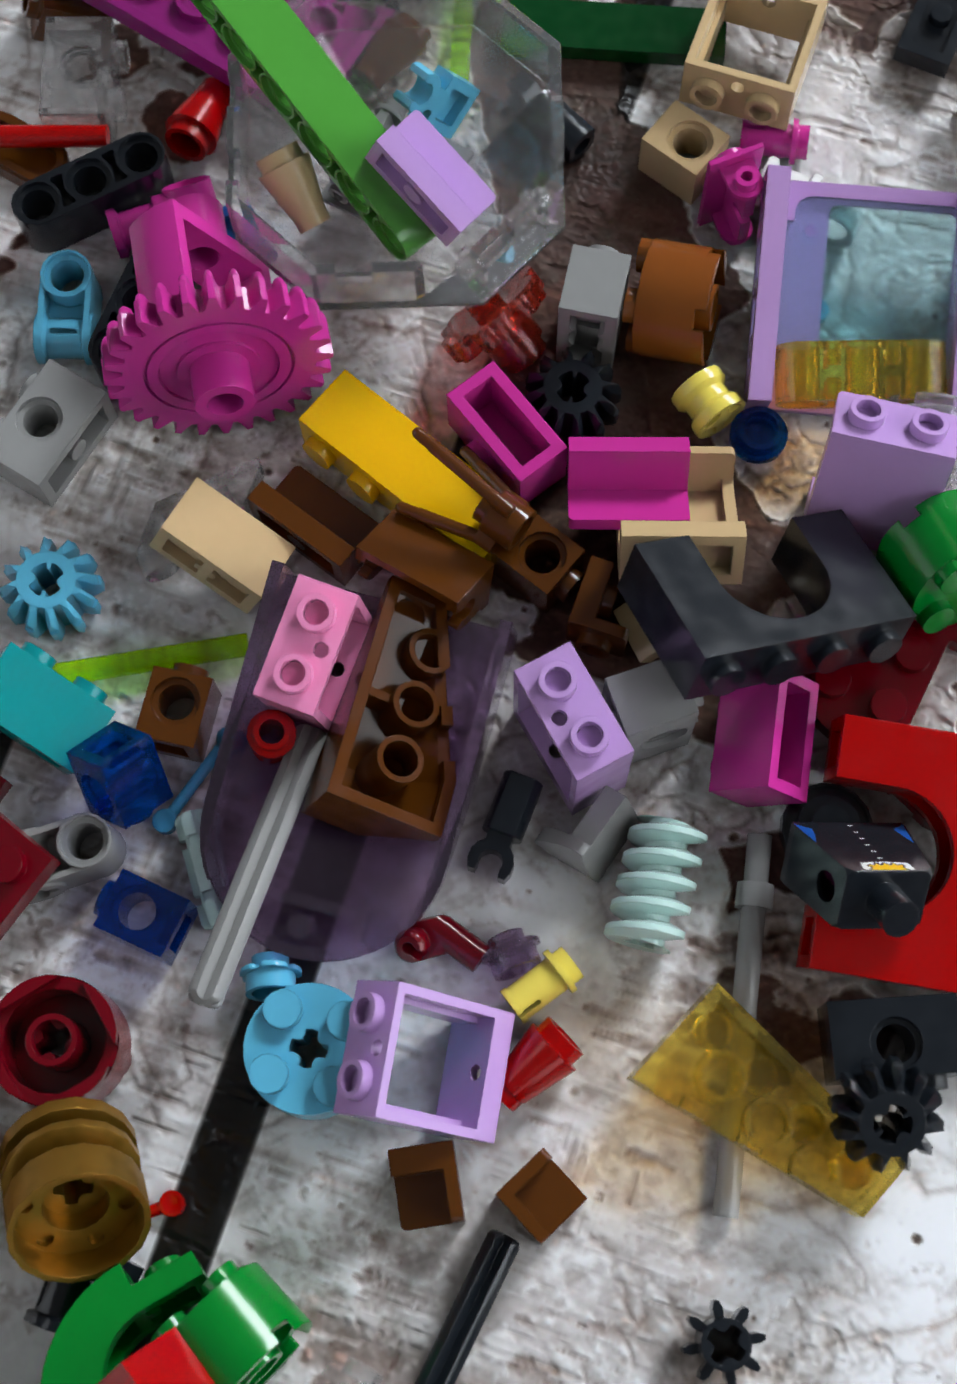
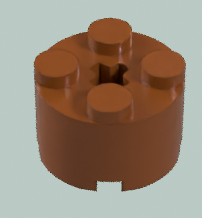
M642 238L636 258V272L641 273L638 288L628 287L622 310V322L629 323L625 350L638 356L704 366V360H708L711 354L722 308V305L718 304L719 285L725 286L726 250L657 238Z

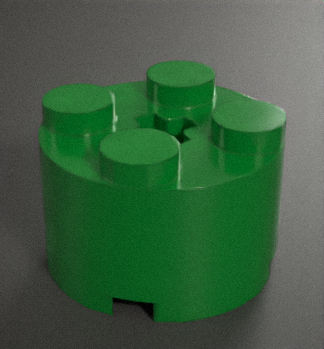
M957 489L934 495L915 506L920 516L905 528L898 520L884 535L877 550L876 559L917 615L915 620L924 632L928 634L939 632L948 625L957 623Z
M229 1260L216 1269L202 1285L201 1290L206 1296L187 1315L183 1311H178L167 1319L155 1332L151 1341H154L175 1326L215 1384H266L300 1346L291 1336L293 1332L297 1330L309 1333L313 1323L257 1262L238 1268L232 1260Z

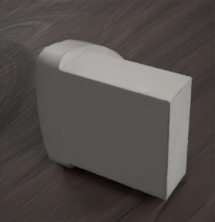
M606 785L571 835L558 829L544 827L534 842L561 862L599 883L607 868L628 840L629 828L640 822L637 820V815L627 797Z

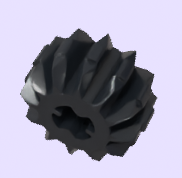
M568 347L562 351L560 363L544 355L539 364L540 373L529 372L525 380V389L529 393L524 397L561 440L563 437H583V435L588 437H604V425L614 426L618 420L619 409L615 405L621 401V387L619 384L611 382L613 380V369L610 364L594 368L595 356L591 350L582 357L581 361L573 360V354ZM570 396L568 402L562 400V398ZM575 397L582 399L580 402L573 403Z
M889 1055L881 1071H879L870 1058L863 1057L861 1070L864 1075L856 1079L849 1073L840 1072L839 1081L848 1094L829 1096L828 1106L832 1113L838 1115L831 1122L830 1130L836 1140L846 1141L844 1151L852 1161L858 1162L867 1157L871 1168L882 1174L890 1158L894 1157L901 1169L909 1171L911 1159L908 1153L916 1148L921 1154L932 1155L933 1146L925 1137V1134L944 1131V1121L938 1114L933 1112L942 1105V1097L935 1087H926L928 1076L919 1066H913L905 1071L902 1061L896 1056ZM890 1105H894L897 1108L896 1112H888ZM876 1115L882 1116L881 1122L876 1121Z

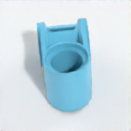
M68 249L57 251L48 256L42 264L38 309L33 324V349L36 361L39 364L45 365L50 358L51 360L84 359L87 365H93L89 357L88 345L101 318L103 292L90 263L78 251ZM71 281H83L73 291H62L63 287Z

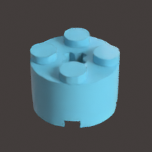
M301 983L272 992L256 1010L248 1024L244 1037V1064L252 1086L271 1105L288 1115L304 1120H324L338 1115L333 1113L337 1094V1076L342 1066L350 1023L349 1011L353 1002L350 996L329 985ZM312 1037H318V1042L324 1049L328 1050L325 1058H314L311 1068H306L305 1060L297 1054L300 1045L308 1046Z

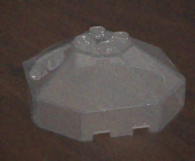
M507 0L288 1L287 4L373 114H375L374 109L378 103H386L388 98H394L393 94L396 89L401 90L403 93L412 89L416 83L417 75L409 68L414 62L422 63L433 72L439 64L481 90L452 138L448 140L474 151V156L468 165L494 192L496 199L447 247L436 236L406 261H400L384 247L365 221L325 202V207L331 218L300 234L295 223L258 180L262 174L255 162L296 140L303 153L309 150L231 52L228 54L227 74L230 84V106H227L226 150L229 158L228 180H225V203L235 239L277 276L281 277L291 288L299 286L303 293H305L306 298L311 297L315 299L320 310L485 305L566 228L561 43ZM310 153L322 194L330 181L329 176Z

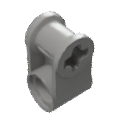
M88 812L77 813L71 817L41 827L22 830L61 862L29 904L51 899L68 889L108 877L115 873L123 864L126 856V842L121 833L100 816ZM101 832L104 843L100 852L91 859L82 860L80 857L82 842L87 836Z

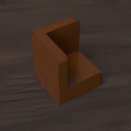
M453 1139L387 1150L390 1173L395 1183L400 1226L403 1230L410 1231L466 1222Z
M544 1147L495 1194L499 1201L540 1245L588 1199L554 1163L552 1156Z

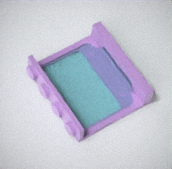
M768 164L763 177V188L760 197L743 399L746 402L744 409L833 416L838 393L846 391L924 409H934L957 416V193L791 180L792 166Z

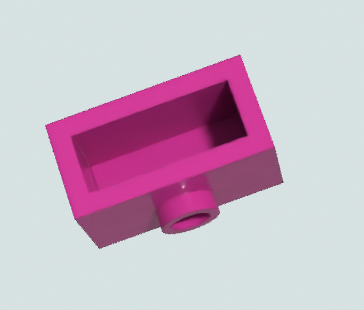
M494 361L446 394L448 424L466 446L470 447L512 491L523 499L530 502L566 475L568 447Z
M804 676L789 678L780 684L769 685L764 683L736 689L727 695L720 696L717 709L718 718L713 759L710 766L709 792L745 807L807 803L819 684Z

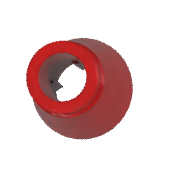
M214 77L205 78L201 85L167 118L165 141L176 155L188 161L198 162L203 160L205 156L215 152L229 103L233 97L228 85Z
M549 1016L539 1026L532 1023L508 1056L501 1101L513 1112L522 1103H527L576 1071L573 1064L583 1055V1052L576 1043Z

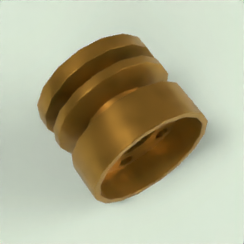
M70 1097L53 1100L24 1113L5 1132L0 1145V1182L9 1254L23 1271L44 1281L63 1283L86 1281L99 1278L119 1263L121 1266L125 1265L143 1247L151 1228L150 1204L144 1175L141 1172L135 1130L122 1111L102 1100Z

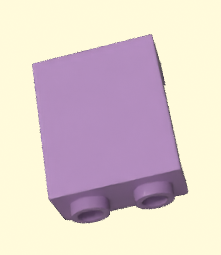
M846 391L839 392L835 403L831 428L816 477L812 476L808 489L804 516L842 509L868 548L877 551L884 535L898 520L905 528L920 516L915 506L934 495L944 492L957 458V416L934 409H924L878 399L874 396Z

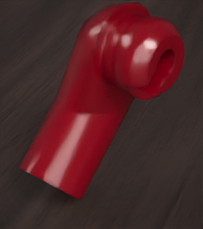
M436 915L411 921L399 930L394 941L396 954L408 963H415L448 954L472 972L478 968L491 949V946L447 915Z

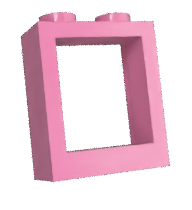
M298 574L254 688L253 695L270 709L286 713L292 720L329 732L373 619L360 596ZM336 663L344 666L343 674L338 677L331 674Z

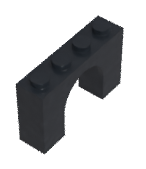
M842 509L791 518L771 559L806 613V616L800 618H778L765 615L737 601L719 583L689 535L634 545L617 588L685 700L707 695L724 696L736 689L764 683L776 685L792 677L816 672L828 674L841 667L868 661L880 663L891 658L899 651L902 646V639L917 615Z

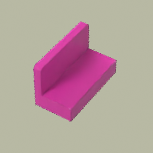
M569 437L567 473L568 527L570 529L620 530L621 520L690 521L688 478L691 450L689 437Z

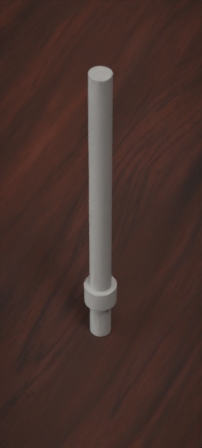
M764 833L747 834L744 878L742 881H737L735 908L740 909V921L712 1215L739 1219L765 914L772 911L774 885L768 883L772 836Z

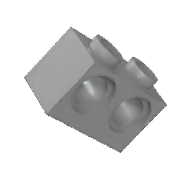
M573 244L558 307L556 361L561 362L562 351L568 347L573 354V360L581 361L582 357L591 350L595 356L594 368L610 364L611 368L613 367L622 326V310L625 294L628 289L632 255L619 253L616 249L606 245L597 244L586 247Z

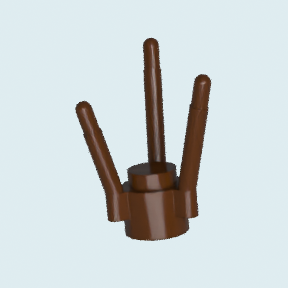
M420 427L414 428L412 431L413 437L483 498L472 516L480 525L476 529L405 502H398L395 507L396 511L419 522L472 541L489 554L497 544L507 551L512 550L532 525L537 511L528 506V501L512 491L470 447L462 446L460 448V455L472 466L474 471Z

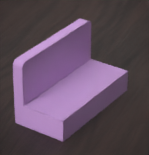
M418 110L410 113L397 127L393 124L375 141L365 156V159L446 247L496 199L494 192Z

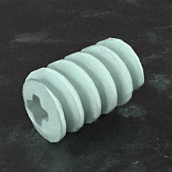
M654 815L637 816V820L642 824L631 826L627 835V839L637 848L625 850L621 860L623 865L632 872L619 874L615 884L619 891L627 896L612 899L609 909L621 920L606 923L603 934L609 940L634 949L656 954H670L671 952L664 948L665 941L683 940L686 933L671 924L670 918L671 916L690 915L691 912L689 906L675 898L676 893L695 891L697 886L695 882L681 874L682 868L701 867L703 861L687 851L688 844H706L708 835L675 819Z

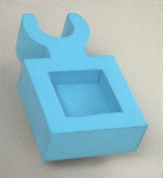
M414 62L409 69L417 75L415 85L405 93L396 89L393 97L398 103L409 110L407 115L414 110L420 111L442 136L451 139L481 90L439 64L433 72L422 63Z

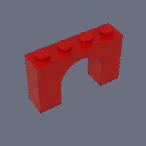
M844 714L831 721L823 782L889 793L913 805L925 818L932 831L936 845V866L929 884L921 922L912 932L902 937H892L883 929H839L831 926L810 906L805 905L796 967L939 992L957 993V733Z

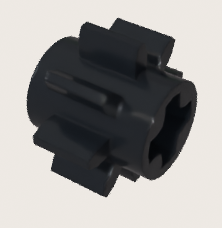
M711 1300L709 1307L710 1318L702 1322L699 1318L687 1316L686 1321L697 1330L695 1342L686 1343L680 1349L684 1354H698L703 1360L697 1370V1378L705 1381L710 1377L715 1368L722 1371L725 1384H736L735 1370L742 1366L759 1372L761 1367L756 1360L750 1357L752 1344L763 1342L766 1340V1336L758 1332H748L743 1326L749 1315L747 1307L741 1306L734 1312L732 1318L724 1317L723 1307L719 1300ZM732 1326L735 1331L732 1334L731 1341L738 1347V1350L732 1358L721 1354L714 1362L710 1357L714 1351V1345L707 1339L709 1332L712 1329L725 1332Z

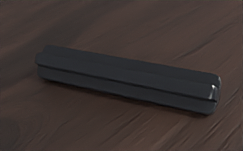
M493 1229L487 1233L415 1384L456 1383L519 1251V1243L514 1238Z

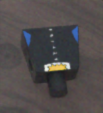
M792 822L780 880L833 927L839 929H883L892 937H902L912 932L921 922L931 880V867L902 823Z

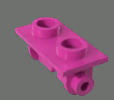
M762 142L744 149L741 147L729 148L721 152L713 160L708 161L697 223L699 226L713 222L721 239L732 246L745 243L752 234L753 225L749 216L753 215L756 199L763 188V178L759 172L764 151Z

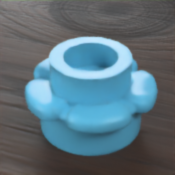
M266 951L253 955L251 963L240 969L239 976L245 982L246 997L254 1001L264 1002L272 992L295 985L296 978L302 976V969L296 964H289L288 954Z

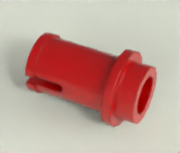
M268 709L259 712L251 719L247 727V740L253 754L259 761L263 762L265 758L270 759L269 764L281 762L283 756L292 750L296 742L297 730L293 720L286 713ZM272 728H275L277 735L281 738L279 742L270 744L261 739L265 734L271 733Z

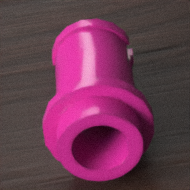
M794 118V123L788 124L785 131L767 125H758L743 119L740 147L744 149L762 142L764 145L762 157L789 159V165H794L795 159L806 160L810 125H799L800 119Z

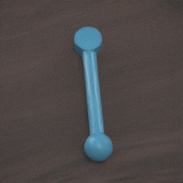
M225 727L218 731L216 735L217 744L168 809H160L154 814L152 824L159 833L168 835L176 830L175 819L226 750H233L238 746L240 736L234 728Z

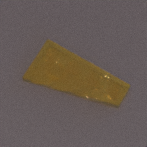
M719 983L708 987L626 1078L854 1217L864 1218L904 1170L899 1167L894 1157L890 1158L881 1174L871 1168L867 1157L855 1162L847 1156L844 1151L846 1141L836 1140L829 1127L831 1122L838 1117V1115L832 1113L828 1106L829 1096L831 1095Z

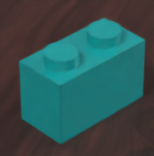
M25 641L20 648L10 642L0 653V732L64 774H74L116 713L103 704L108 695L99 687L80 676H77L72 683L54 671L52 668L57 661L36 645Z

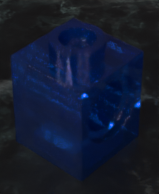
M113 721L66 752L90 813L96 814L123 829L145 821L152 815L154 809L173 797L150 734Z
M122 869L116 882L109 880L100 891L94 905L93 912L98 917L93 926L104 935L172 966L198 915L197 907L189 899ZM140 902H154L156 915L152 923L141 930L130 929L128 926V915L131 909Z

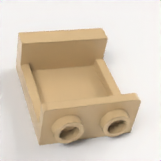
M690 446L688 478L690 521L621 520L620 530H616L619 581L635 544L689 535L720 584L742 585L747 532L745 521H738L733 484L736 456L733 447Z

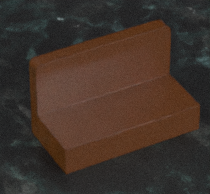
M295 466L276 489H273L261 480L247 497L254 518L294 545L297 552L343 586L350 581L364 564L355 558L356 546L379 523L301 466Z

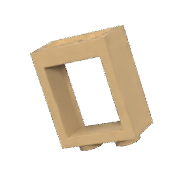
M708 0L684 63L679 101L696 105L701 109L714 110L746 119L758 125H767L786 131L823 28L829 0H775L774 2L768 0ZM723 21L800 42L786 83L708 62Z

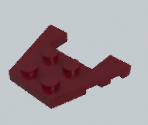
M914 619L902 639L901 648L891 658L880 663L868 661L841 667L828 674L816 672L802 675L819 684L815 727L829 739L831 721L844 714L910 725L945 649L948 648L957 652V623L948 625L939 632L928 634L924 632L919 623ZM895 796L914 814L912 818L923 828L931 831L925 818L913 805Z

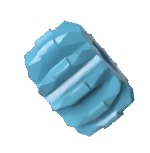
M43 537L40 552L33 554L29 548L20 546L19 553L24 562L22 565H4V573L12 582L0 587L1 598L5 603L11 604L7 612L9 618L16 625L25 623V630L30 636L37 639L48 629L54 640L62 642L65 628L70 624L78 632H85L86 624L81 616L84 613L101 614L102 606L94 596L105 591V582L102 577L94 574L98 565L92 555H80V550L76 543L69 540L57 550L51 539ZM57 583L60 590L49 596L46 589Z

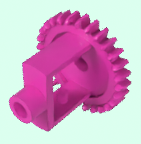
M203 193L182 195L176 199H169L153 206L129 227L138 290V294L133 302L135 314L130 308L122 306L118 311L117 321L113 320L108 323L106 336L101 342V366L104 385L108 387L110 399H118L119 409L122 412L133 410L134 420L138 422L152 417L153 428L160 429L173 421L175 433L181 434L194 424L197 425L199 435H205L212 425L218 424L224 434L230 433L233 422H239L246 429L253 428L254 417L259 416L269 422L275 421L274 409L277 408L291 413L296 410L294 399L309 401L312 398L310 387H322L324 385L323 373L331 372L330 358L334 357L325 315L320 311L315 299L311 297L306 298L305 293H303L299 286L292 287L288 293L287 284L281 277L275 278L271 284L267 260L227 234L223 206L218 199ZM193 281L201 285L202 288L195 289Z

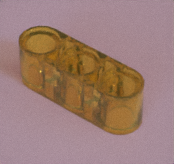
M930 339L794 341L778 344L776 346L775 358L776 407L786 409H834L838 393L841 391L874 396L878 399L915 407L943 405L947 403L946 342Z

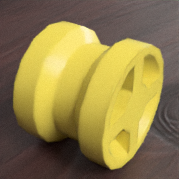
M717 365L708 366L692 375L680 385L671 398L673 405L679 412H685L692 419V430L700 439L708 438L727 427L741 414L746 406L745 400L738 392H731L726 387L725 374Z

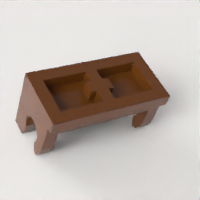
M396 509L387 515L356 546L355 558L365 563L357 573L359 576L366 580H371L384 568L446 603V609L454 613L448 620L447 625L457 631L465 627L479 610L482 611L488 605L494 563L416 520L398 513Z

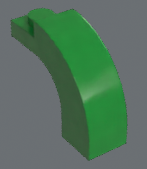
M192 1250L183 1256L175 1254L160 1259L146 1270L145 1278L137 1283L133 1282L120 1263L94 1281L75 1301L56 1330L44 1362L40 1384H98L117 1365L130 1356L136 1345L146 1335L161 1326L178 1311L184 1312L198 1304L206 1296L201 1287L208 1279V1276Z

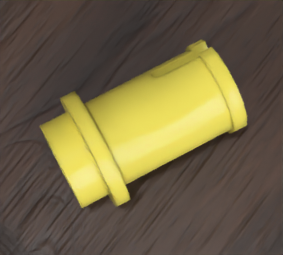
M562 947L553 953L548 949L542 953L545 957L543 961L507 988L504 987L500 990L502 996L523 1024L527 1023L530 1017L567 989L572 994L577 991L575 983L584 976Z

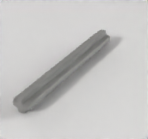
M306 723L296 726V742L292 750L282 758L189 985V999L198 1005L210 1009H218L224 1001L312 780L318 757L326 740V733L320 728L312 727Z

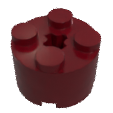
M41 975L22 982L1 1000L0 1086L19 1100L37 1107L48 1101L70 1097L103 1100L117 1087L124 1074L127 1073L132 1060L131 1034L127 1020L117 1004L92 985L68 976ZM59 1031L71 1036V1039L65 1043L67 1051L62 1056L50 1052L58 1045L55 1035Z

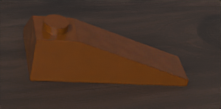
M394 575L387 581L318 757L301 813L356 835L438 841L443 834L457 782L456 761H450L449 729L454 724L453 706H447L446 670L450 668L448 614L446 603Z

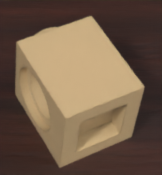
M675 100L642 137L638 169L692 205L703 192L708 161L713 160L721 152L728 149L730 135L678 100ZM689 153L695 155L696 158H685L679 154Z

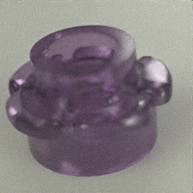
M522 928L509 929L488 940L487 943L490 950L481 958L482 964H487L491 968L496 981L510 980L524 975L542 962L536 947L541 941L536 935L525 937Z

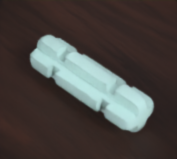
M195 809L181 813L175 819V827L179 842L186 843L187 849L182 850L194 898H201L202 904L196 906L201 925L205 930H212L226 897L225 889H228L230 885L218 841L215 839L211 840L210 834L215 833L211 815L207 809Z

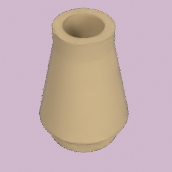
M297 140L255 162L262 174L258 180L295 223L300 234L331 218L323 201L309 151L303 153Z

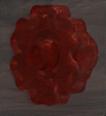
M531 266L518 267L506 277L496 278L474 294L466 303L465 308L461 309L449 320L441 333V336L444 338L441 345L456 363H468L483 351L499 367L505 366L511 374L526 369L542 355L546 348V343L541 338L542 329L532 317L547 295L543 290L545 284Z

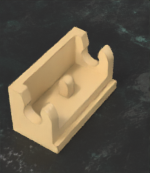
M196 477L149 544L150 547L246 614L262 599L296 548L198 477Z

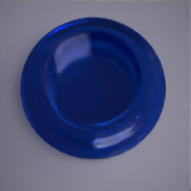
M755 406L740 412L732 421L729 430V443L735 449V454L742 460L753 464H765L778 458L785 449L788 440V430L784 420L776 411L764 406Z

